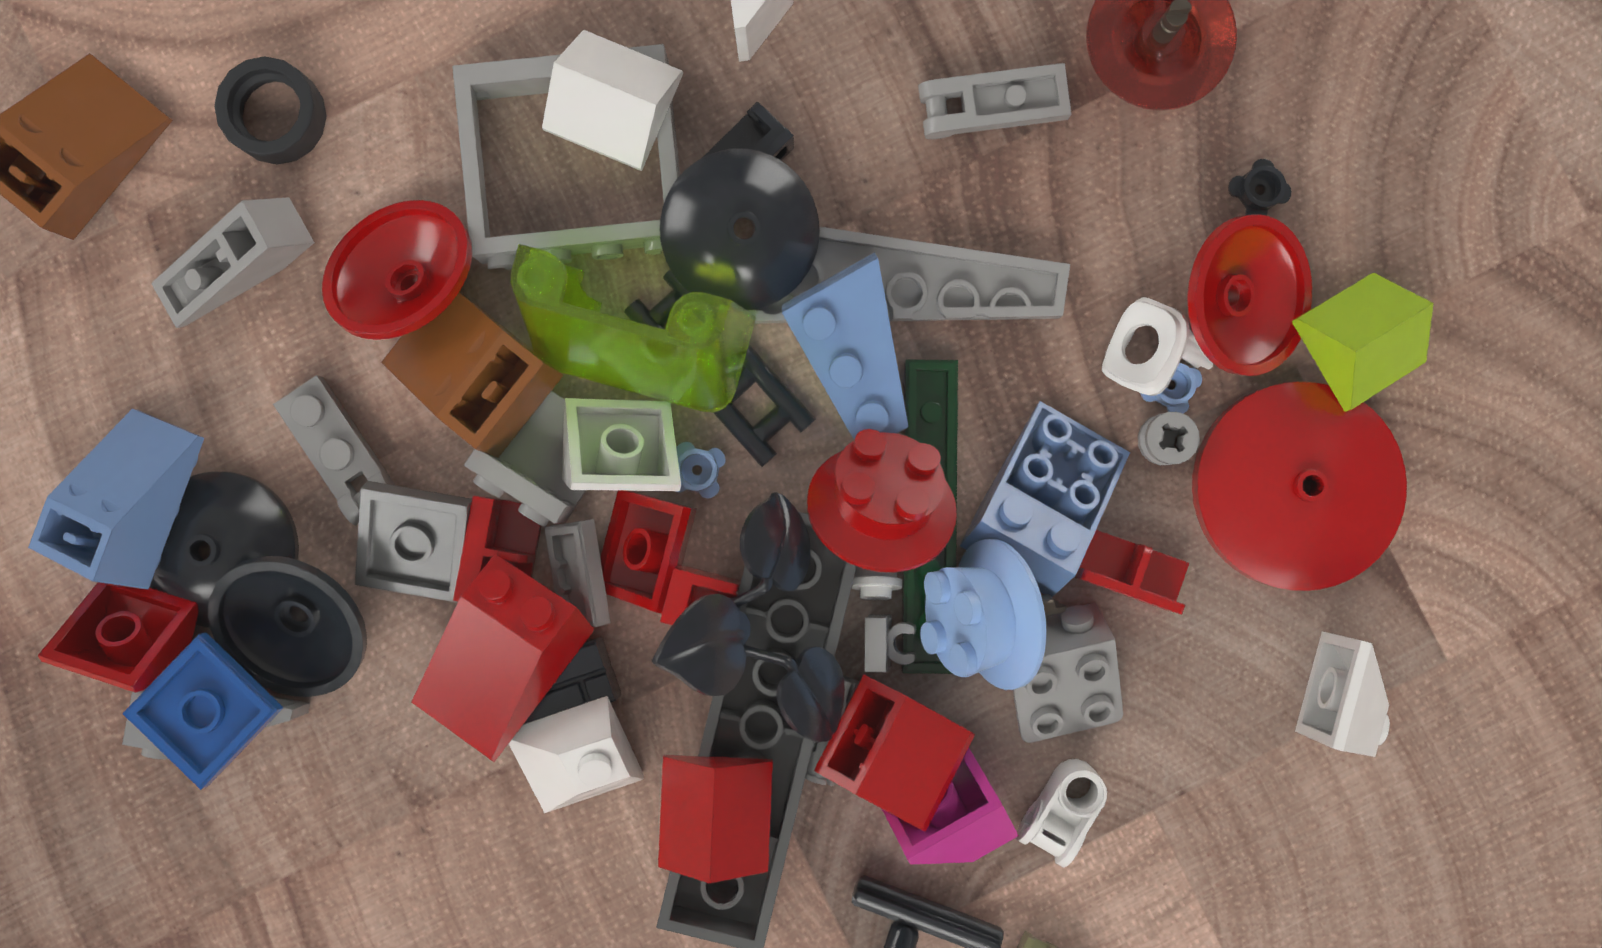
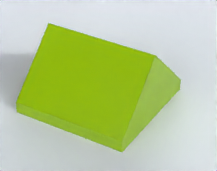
M1371 273L1294 319L1292 323L1343 410L1347 412L1426 363L1434 303L1376 273Z

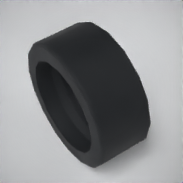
M266 56L245 60L229 70L218 86L214 104L217 124L230 143L258 161L276 165L297 161L311 152L323 135L327 117L323 97L314 83L285 60ZM271 82L285 83L299 97L300 110L298 120L288 133L277 140L265 141L255 138L244 126L243 112L245 103L253 91L262 85Z

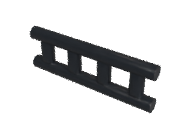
M669 270L663 276V279L673 289L651 310L640 299H637L625 309L624 313L756 462L763 467L777 455L767 441L789 422L801 433L816 418L718 308L690 294ZM687 305L707 329L684 349L664 325ZM722 344L741 365V368L718 388L698 364ZM757 383L774 402L776 407L752 426L734 406L733 402L753 384Z

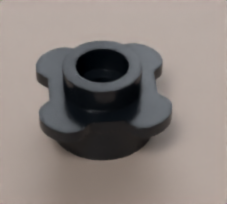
M1258 159L1253 163L1251 171L1244 176L1233 177L1228 184L1229 194L1232 197L1239 198L1245 206V215L1267 216L1270 208L1276 204H1285L1291 197V187L1286 183L1283 174L1268 159ZM1259 185L1264 188L1262 195L1256 193V186Z

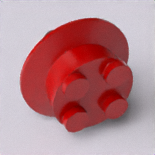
M864 429L857 433L854 441L849 443L842 451L828 458L817 469L810 482L807 494V513L817 537L836 556L866 570L901 572L915 569L930 562L949 543L957 518L955 499L950 486L945 480L938 450L932 445L919 443L901 434L879 432L874 429Z

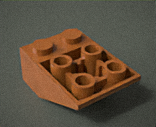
M89 53L0 114V195L42 229L74 240L173 120Z
M460 291L453 302L436 319L418 330L402 335L381 362L440 421L474 449L497 458L500 457L564 376Z

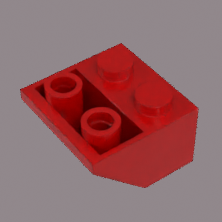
M863 675L839 721L836 732L832 735V739L829 740L813 771L926 832L975 734L910 697Z

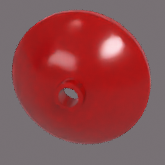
M403 201L386 206L368 215L341 239L326 265L322 281V296L329 315L350 334L373 340L399 337L427 325L443 313L453 302L468 276L472 261V243L469 233L454 212L432 201Z
M1243 215L1229 219L1217 227L1203 243L1190 273L1187 306L1192 331L1199 347L1205 356L1218 368L1231 374L1245 376L1261 375L1272 371L1286 361L1296 349L1301 337L1292 321L1311 310L1312 304L1311 271L1300 241L1284 223L1270 216Z

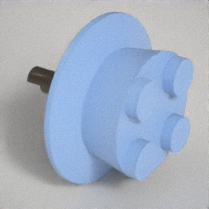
M984 539L975 542L966 550L958 567L942 568L939 571L929 572L925 576L926 622L921 627V642L926 652L937 654L942 664L954 675L969 677L980 673L984 679L995 687L1004 690H1014L1024 687L1031 682L1040 669L1046 646L1045 616L1064 613L1067 606L1053 599L1049 594L1041 595L1028 564L1012 546L998 539Z

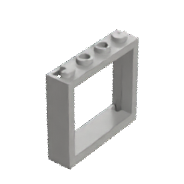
M664 44L629 48L669 65ZM560 55L452 66L472 257L482 264H488V269L503 267L506 270L516 269L519 267V260L540 258V264L561 265L570 263L572 261L571 255L592 253V258L596 260H609L623 257V250L635 248H644L645 254H662L659 231L660 220L490 237L477 100L548 93L553 64ZM673 99L657 134L664 201L670 188L680 176Z

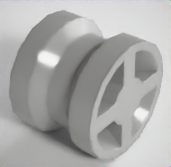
M1166 412L1153 416L1145 421L1138 433V447L1141 454L1149 462L1156 465H1172L1185 462L1196 453L1200 443L1199 430L1195 422L1189 416L1180 412ZM1176 436H1178V437H1177V443H1176V446H1177L1178 449H1176L1175 446H1174L1175 437H1176Z

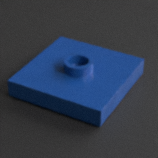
M202 633L197 635L122 714L201 790L208 787L284 707L209 634Z

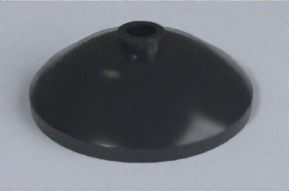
M751 149L718 151L699 159L683 171L666 196L662 207L659 229L665 260L677 281L699 300L717 308L734 311L755 310L772 305L797 288L814 262L820 234L817 208L804 181L781 160L769 154ZM744 218L751 222L753 233L750 238L740 239L735 235L733 227L736 220Z
M205 472L191 476L182 497L178 515L174 519L162 551L161 561L155 570L149 588L196 602L199 611L196 625L210 627L208 604L211 593L218 581L232 567L245 560L262 556H280L298 560V535L288 508L269 487L249 476L232 472ZM203 541H206L211 548L210 556L206 560L202 559L198 553L199 545Z
M280 556L251 558L227 571L211 593L208 604V619L214 640L261 686L269 690L298 697L324 695L345 685L362 664L367 649V632L357 605L338 582L323 571L307 563Z

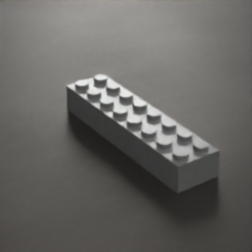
M799 512L805 523L811 549L810 564L804 580L796 590L789 592L781 591L773 584L768 593L740 606L739 609L748 617L751 626L750 636L745 642L746 645L791 657L795 662H797L800 653L809 647L826 649L835 657L857 567L831 552L817 537L809 521L808 514ZM746 566L744 567L737 596L755 588L762 580V578H756L750 574ZM746 656L745 669L736 687L725 695L712 697L698 756L773 759L768 872L706 883L670 871L656 926L658 929L736 948H764L814 741L806 739L788 725L779 709L776 696L777 686L780 680L789 673L781 665Z

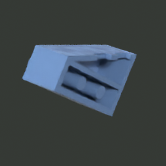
M874 252L782 304L784 318L854 440L857 433L864 429L898 433L908 427L879 260Z

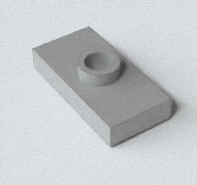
M594 519L545 526L555 593L576 606L592 627L611 624Z

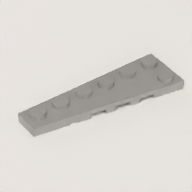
M819 227L820 234L817 253L803 281L780 301L760 309L744 311L743 321L744 323L751 324L787 323L782 314V304L874 252L879 260L889 321L1059 319L1063 316L1070 264Z

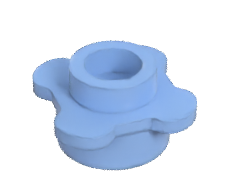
M1179 363L1171 379L1176 384L1173 390L1166 388L1162 393L1154 396L1140 394L1146 402L1156 401L1166 406L1168 412L1184 414L1189 408L1188 400L1202 383V375L1198 369L1189 368L1187 365Z
M690 442L679 444L676 449L681 487L680 491L675 492L681 493L685 490L696 491L703 498L707 499L716 496L720 490L717 482L719 468L724 466L726 462L724 453L718 448H711L708 451L698 449ZM695 465L702 467L700 475L693 474L692 468Z

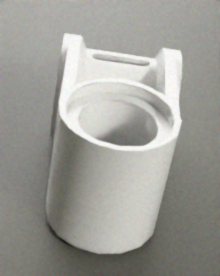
M1068 759L1060 763L1038 799L1024 815L1017 831L1019 836L1016 837V840L1025 845L1029 842L1035 844L1055 856L1056 864L1063 868L1067 867L1078 854L1087 832L1105 805L1107 788L1101 777L1085 761ZM1078 777L1090 779L1091 786L1085 796L1074 799L1066 796V789L1072 780Z

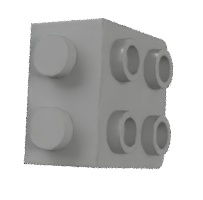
M553 391L549 393L499 458L474 449L464 464L465 467L477 474L473 480L477 486L498 498H501L504 492L522 502L518 511L544 527L549 520L555 524L566 523L586 490H570L562 480L565 399Z
M1097 603L1068 607L1064 613L1045 616L1046 646L1040 669L1031 682L1024 687L1013 690L1018 728L1023 741L1032 743L1116 723L1123 717V705L1116 642Z

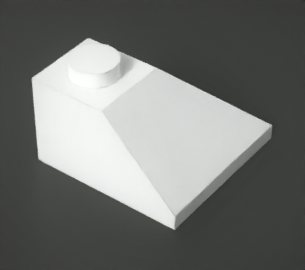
M1322 631L1295 732L1333 749L1375 757L1378 745L1383 744L1386 740L1390 722L1387 715L1389 702L1373 645L1369 642Z
M608 696L524 724L509 743L544 813L644 779L642 769Z

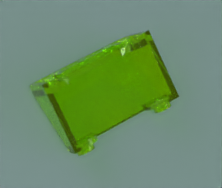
M518 244L511 270L510 282L533 351L558 371L702 412L714 413L724 409L731 403L737 389L756 320L754 315L730 299L701 292L686 294L674 303L665 330L601 313L602 303L591 298L583 289L584 271L564 265L558 257L545 250Z

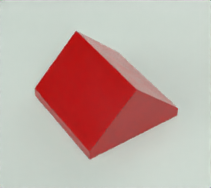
M618 490L600 557L606 594L662 614L673 568L681 566L684 561L697 508L631 491Z
M98 582L41 650L38 657L41 662L135 693L144 691L192 642L199 612L196 602L152 588L142 589Z
M663 755L658 867L706 883L768 872L773 759Z

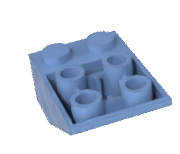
M1040 401L981 502L960 547L967 550L975 542L984 539H998L1006 542L1028 564L1040 592L1053 597L1076 576L1130 452Z
M131 409L47 496L28 548L93 582L149 589L155 570L161 561V554L172 524L178 515L180 503L191 473L197 464L198 454L204 437L142 411Z

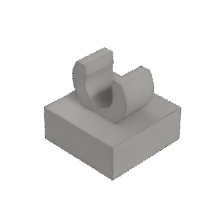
M870 614L865 617V672H887L891 668L892 661L898 664L914 662L916 660V653L899 651L895 640L897 635L902 633L914 634L916 632V625L910 622H901L892 627V614Z

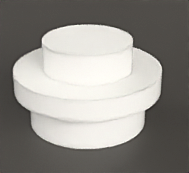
M856 567L851 589L860 590L861 599L888 600L892 599L893 590L902 589V579L897 578V572H876Z

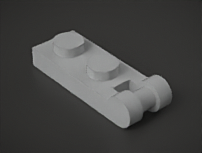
M1065 63L934 79L918 85L920 102L926 104L927 119L923 121L926 139H941L954 134L1068 120L1071 116ZM961 97L963 113L948 114L946 100Z
M316 375L273 405L337 499V504L343 515L350 523L356 526L359 524L360 492H356L351 482L364 474L368 481L395 485V483L325 379Z

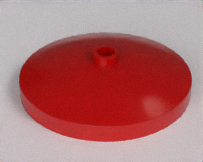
M1288 382L1265 387L1242 397L1229 406L1216 419L1203 438L1196 456L1192 475V494L1196 516L1205 537L1215 552L1234 570L1251 580L1270 587L1293 591H1311L1334 587L1347 582L1364 572L1381 557L1395 537L1402 521L1407 498V478L1403 457L1396 439L1383 419L1371 407L1363 402L1352 410L1345 412L1329 385L1315 382ZM1304 479L1311 484V489L1308 493H1305L1303 490Z

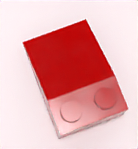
M494 554L461 595L411 703L495 762L595 629L576 606Z

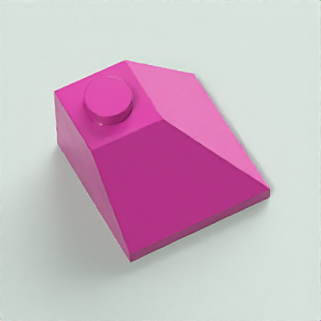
M968 748L926 832L882 809L910 865L974 862L1019 836L970 748Z

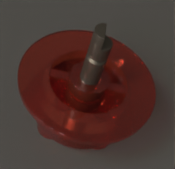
M1095 0L1089 14L1086 29L1089 58L1103 84L1127 103L1149 110L1182 108L1197 102L1209 94L1227 73L1234 57L1237 42L1236 21L1228 0Z

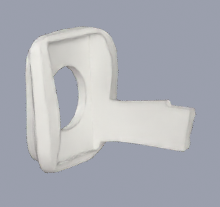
M1142 297L1132 303L1123 313L1107 348L1102 364V372L1122 386L1145 395L1154 396L1162 393L1167 388L1181 358L1197 369L1200 366L1210 369L1213 367V363L1202 352L1193 332L1189 329L1188 319L1182 312L1150 298ZM1152 326L1156 329L1159 336L1157 351L1147 362L1132 364L1125 354V348L1138 327Z

